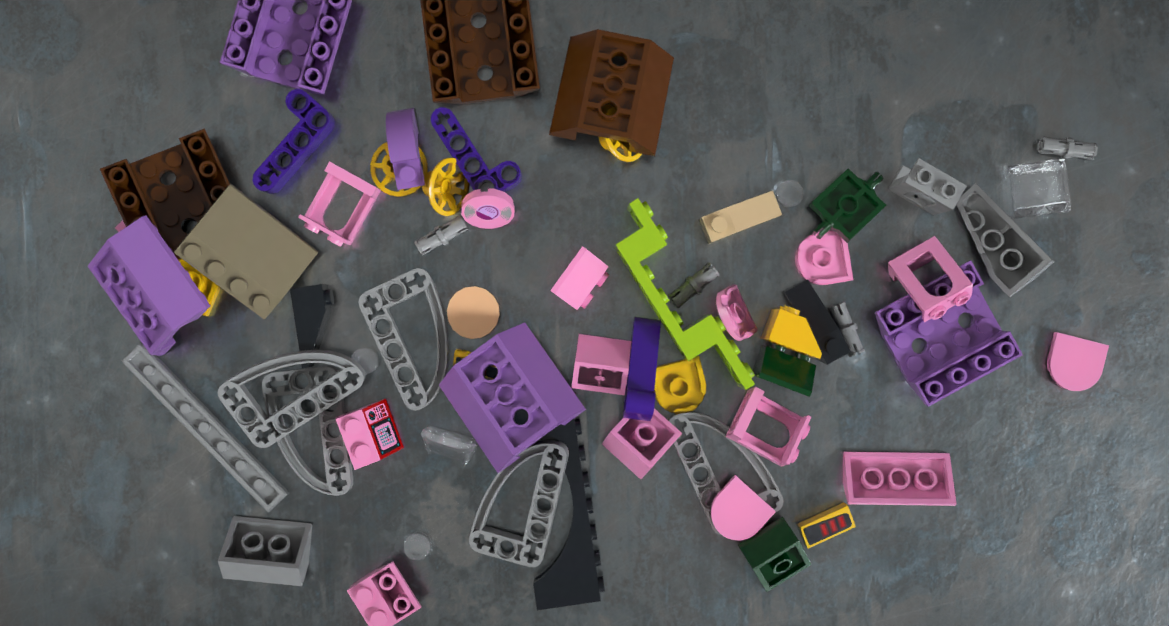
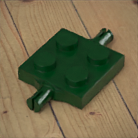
M849 168L842 173L809 205L823 221L812 231L814 236L823 229L816 236V238L821 239L831 229L848 243L886 207V204L876 195L874 190L883 181V176L880 175L878 177L880 173L874 172L865 181L858 178Z

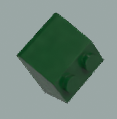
M770 343L769 347L762 345L753 367L755 376L810 397L816 365L809 362L811 357L798 352L791 356L784 353L785 347Z
M783 517L770 522L754 536L738 544L766 592L812 565L800 541Z

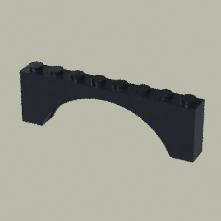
M524 409L517 411L515 414V421L518 425H523L528 421V412ZM574 418L566 425L560 424L540 438L541 441H560L569 450L565 474L572 493L573 518L567 540L560 553L542 573L534 578L533 586L537 610L601 601L600 593L605 592L603 576L598 577L596 567L601 566L599 550H594L593 540H597L596 525L590 524L589 514L594 513L592 497L586 498L585 487H590L588 471H582L581 461H586L584 445H579L577 435L582 434L580 419ZM558 449L553 450V454L557 459L562 456L559 454Z

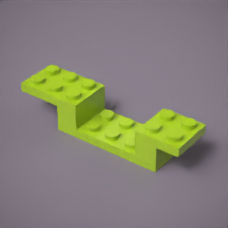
M639 198L629 203L627 210L640 230L617 243L614 248L657 317L661 320L662 325L683 358L690 361L713 346L739 387L747 390L755 385L752 380L755 376L753 370L747 362H741L737 355L741 352L732 339H727L723 334L726 328L718 316L705 314L681 329L680 326L684 323L676 311L671 312L667 307L666 303L669 302V299L663 289H656L651 280L655 278L647 264L643 267L640 262L667 245L665 240L668 236L660 224L656 226L651 218L654 214L646 201L641 203Z

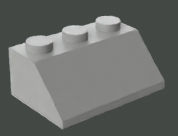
M233 516L218 559L223 579L303 586L309 565L312 524Z

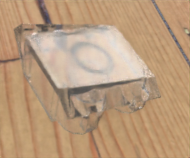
M1050 159L1044 162L1008 166L1014 218L1071 212L1065 159Z
M427 426L421 432L428 456L431 453L462 461L463 466L474 459L478 444L474 438L434 426Z

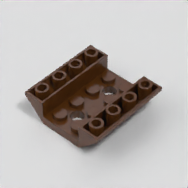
M420 0L433 103L468 104L508 99L540 89L529 0ZM477 15H482L486 18V24L481 28H475L471 23L472 19ZM484 67H488L493 71L492 77L486 81L478 77L479 70Z
M599 29L571 36L549 135L576 140L577 132L629 142L628 151L655 156L674 57L649 39ZM616 56L623 57L626 60V64L623 66L614 65L612 59ZM605 105H611L616 109V113L605 115L601 108Z
M205 128L179 138L181 142L179 145L130 163L127 159L100 168L125 226H129L146 215L151 223L156 226L159 234L173 252L187 236V233L183 231V224L187 220H194L198 223L230 185ZM166 172H172L176 176L175 182L171 185L161 183V176ZM175 254L178 261L182 260L179 256Z

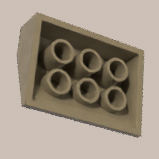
M230 183L182 240L174 253L261 318L265 319L287 294L318 254V251Z

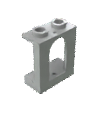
M918 158L912 169L904 165L899 168L888 190L929 214L937 215L953 210L967 185Z

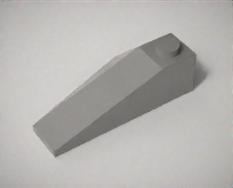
M976 183L960 197L956 205L976 244L988 274L1009 297L1032 282L1054 263L1044 250Z

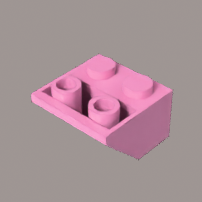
M579 334L571 388L625 395L631 341Z
M394 561L370 572L354 582L347 590L368 626H393L422 607Z

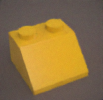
M788 306L771 309L760 339L803 355L820 359L822 352L806 318L799 316L800 311Z

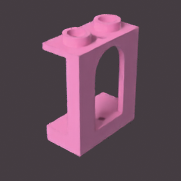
M329 161L324 170L328 173L305 216L300 214L298 218L305 221V228L317 234L320 230L327 233V240L341 247L343 243L352 244L381 190ZM341 181H344L362 191L363 195L344 228L331 230L325 225L323 215Z
M935 236L888 262L890 277L894 282L899 280L922 311L924 323L930 319L935 320L942 317L949 308L965 304L972 296V282ZM935 259L950 278L952 289L944 296L930 295L912 272Z
M756 386L747 390L725 437L781 467L794 463L800 451L797 447L801 439L804 440L810 431V425L808 424L811 416L801 417L764 397L765 391ZM756 409L787 427L790 437L785 446L782 448L773 447L746 432Z

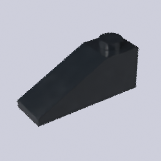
M808 280L784 291L791 307L800 311L799 316L806 318L822 352L819 359L820 362L828 365L851 352L840 329Z
M326 284L292 288L290 293L299 351L319 350L332 311L331 305L334 304L332 289H328ZM304 363L301 365L302 368L313 367L315 363Z

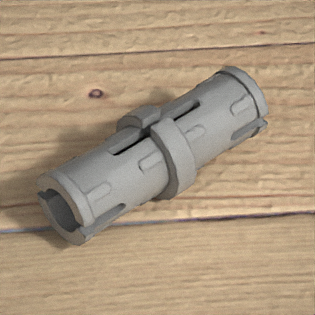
M1042 136L1038 143V153L1059 155L1064 159L1077 157L1094 160L1098 151L1097 143L1074 141L1070 137L1056 139Z
M461 215L442 226H435L433 231L415 240L414 243L422 256L442 244L444 246L449 244V240L469 229Z
M709 262L692 277L688 276L685 279L686 282L669 294L668 297L676 304L677 308H680L695 294L699 295L702 293V289L716 277L720 276V274Z
M841 302L836 306L829 307V310H831L836 325L851 351L848 353V356L852 357L857 355L858 352L859 354L864 352L865 349L856 332L857 324L852 322L845 305L846 303Z

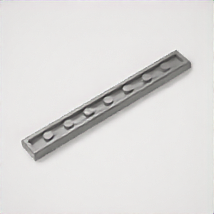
M142 342L121 360L267 512H270L290 493L156 355L149 354Z

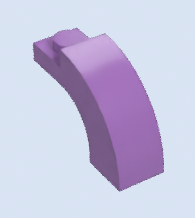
M415 108L391 111L386 114L388 151L390 162L393 164L397 190L425 186L418 147L419 129Z

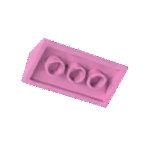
M843 453V487L848 504L956 505L950 453Z

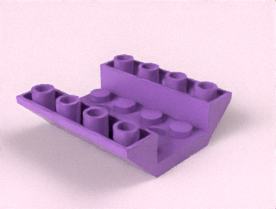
M238 0L220 64L265 81L292 89H301L307 93L324 95L352 0ZM306 2L308 5L307 11L304 14H296V4ZM285 52L292 53L293 59L291 63L281 65L280 56Z
M146 215L109 238L88 265L90 271L150 355L162 356L166 354L176 343L173 335L182 326L199 319L210 307L205 295L198 289L188 271L183 268L173 250L168 247L156 226L151 223Z
M971 260L959 266L973 284L971 298L961 306L955 305L949 308L942 317L935 320L930 319L924 323L922 311L909 294L875 312L881 336L902 375L927 407L1023 355L1011 332L1001 330L978 288L984 283ZM945 273L923 287L930 295L944 296L951 291L952 282ZM962 313L968 314L971 319L969 326L966 328L961 327L958 323V318ZM917 338L922 339L924 342V349L920 353H915L912 349V342Z
M525 322L496 334L455 364L439 384L497 473L519 459V454L555 427L560 424L566 425L586 410ZM491 365L496 366L498 369L497 377L493 380H487L485 377L486 368ZM524 409L528 412V421L523 425H518L515 421V414L517 411Z

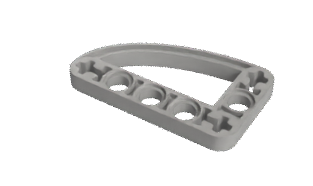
M416 268L364 292L359 298L360 310L407 408L415 411L429 405L441 390L439 384L447 374L449 362L448 329L437 288L428 271ZM417 273L420 276H425L424 286L420 287L416 284L409 287L413 291L409 294L408 287L402 280L406 278L407 283H410L416 279L415 274ZM393 284H399L402 287L403 293L398 299H393L389 296L388 290ZM422 292L426 293L437 337L436 371L428 390H426L389 310L390 307ZM368 296L378 299L375 307L377 312L383 310L384 315H378L371 319L370 315L375 314L372 307H366L365 305L368 302ZM380 319H385L390 324V329L386 334H380L376 330V323ZM391 343H397L401 347V354L397 358H392L387 354V347ZM402 367H408L412 371V378L408 382H403L398 377V371ZM417 381L418 386L413 387L416 394L421 393L423 395V398L420 400L421 405H418L416 402L411 403L410 398L413 396L411 389L405 392L403 387Z
M329 350L296 351L264 360L235 374L219 387L218 397L250 441L256 447L267 448L357 390L364 382L365 371L354 359L342 353ZM325 363L341 368L270 416L266 415L244 385V383L268 372L297 364ZM348 371L352 374L358 373L357 382L355 383L354 380H350L345 383L344 388L347 390L344 391L341 382L349 375ZM326 385L335 386L338 391L337 396L334 398L326 397L323 393V387ZM228 387L230 389L234 387L237 389L235 396H228L226 394ZM244 398L245 401L241 402L236 408L234 404ZM305 399L312 400L315 404V410L313 412H305L301 408V402ZM243 407L252 408L255 412L254 419H244L241 415V409ZM282 414L290 415L293 418V424L289 427L282 426L279 422V416ZM273 425L275 430L269 434L268 440L265 437L261 439L258 437L260 430L266 432Z
M322 366L267 374L262 381L267 415L270 416L280 409L278 396L305 393L322 382V376L326 375V370H328L329 375H333L339 370L333 366ZM300 373L308 377V385L305 388H299L295 384V378ZM275 377L276 381L288 380L289 385L279 386L277 391H275V388L270 387L269 384L274 381ZM328 385L324 386L323 390L328 389ZM336 389V392H329L324 395L326 397H336L338 391ZM344 398L338 401V407L335 411L332 412L326 409L319 414L326 480L319 477L306 465L297 452L289 434L277 441L282 454L291 468L307 485L321 493L333 496L343 495L353 486L352 463L342 435L340 433L338 437L334 438L327 432V427L330 423L337 424L335 417L345 414ZM280 415L279 422L282 426H285L283 416ZM334 449H339L344 454V460L340 464L334 463L330 458V454ZM345 466L346 470H342L340 474L341 479L346 480L347 484L340 489L339 485L334 484V481L339 477L338 471L333 473L332 469H339Z
M699 412L674 414L669 417L668 421L675 425L674 420L676 419L680 422L685 421L686 425L682 427L686 436L691 433L692 437L684 438L679 443L675 441L673 444L711 527L717 534L721 535L713 525L711 515L709 514L711 505L706 504L704 501V496L707 492L715 491L719 493L721 489L691 423L710 427L724 437L729 427L721 421ZM727 438L746 457L764 484L765 488L756 492V494L764 501L767 500L766 495L771 494L773 497L777 496V499L774 500L775 505L772 508L778 512L783 506V496L762 460L755 452ZM686 443L696 445L697 453L693 457L683 455L682 448ZM704 467L707 469L708 476L704 481L694 479L693 472L696 468Z
M543 440L533 443L519 454V459L499 472L494 478L480 503L470 532L469 544L474 551L527 567H536L541 564L546 554L569 457L567 446L556 440ZM558 449L559 454L562 456L556 461L555 467L550 466L553 454L549 452ZM543 454L524 537L485 526L492 505L511 473L528 459ZM546 473L554 474L557 478V484L554 486L546 485L543 481V475ZM540 498L548 499L551 503V509L547 511L541 510L537 505V500ZM532 524H542L545 527V533L543 535L534 534L531 529ZM480 534L484 535V540H486L484 544H480V539L478 538ZM494 538H498L494 545V548H492V545L494 543L492 541L494 540ZM504 540L510 541L514 546V551L510 553L503 551L501 542ZM533 542L538 543L535 550L536 557L534 559L530 558L529 553L530 549L533 546Z

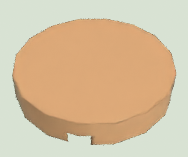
M476 286L465 287L456 292L449 301L447 308L448 322L452 329L462 337L469 339L482 338L490 334L499 321V304L495 296L486 289Z

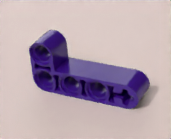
M301 89L290 91L285 101L288 109L300 121L253 174V184L260 191L269 194L279 192L335 128V119L332 114ZM305 98V106L302 109H296L297 100ZM325 115V124L321 127H316L315 121L317 117ZM302 135H308L307 145L299 147V138ZM289 154L291 157L290 164L282 167V157ZM273 168L281 171V174H277V172L274 171ZM267 176L270 177L269 179L272 182L270 185H266L267 181L265 178Z
M440 107L432 113V126L451 156L456 158V164L473 190L480 189L481 185L485 182H491L494 185V189L506 193L520 183L522 173L519 166L513 161H505L491 170L488 169L450 109ZM443 116L448 119L447 121L453 129L450 133L441 124L440 118ZM456 138L465 139V145L460 150L452 148V143ZM471 160H477L480 163L479 169L474 173L467 172L465 169L467 163ZM507 168H513L517 171L516 177L511 181H506L502 177L503 171Z
M634 317L623 418L651 421L653 416L661 320Z

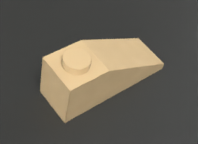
M770 191L703 216L699 219L706 240L710 244L779 217L782 213L774 192Z

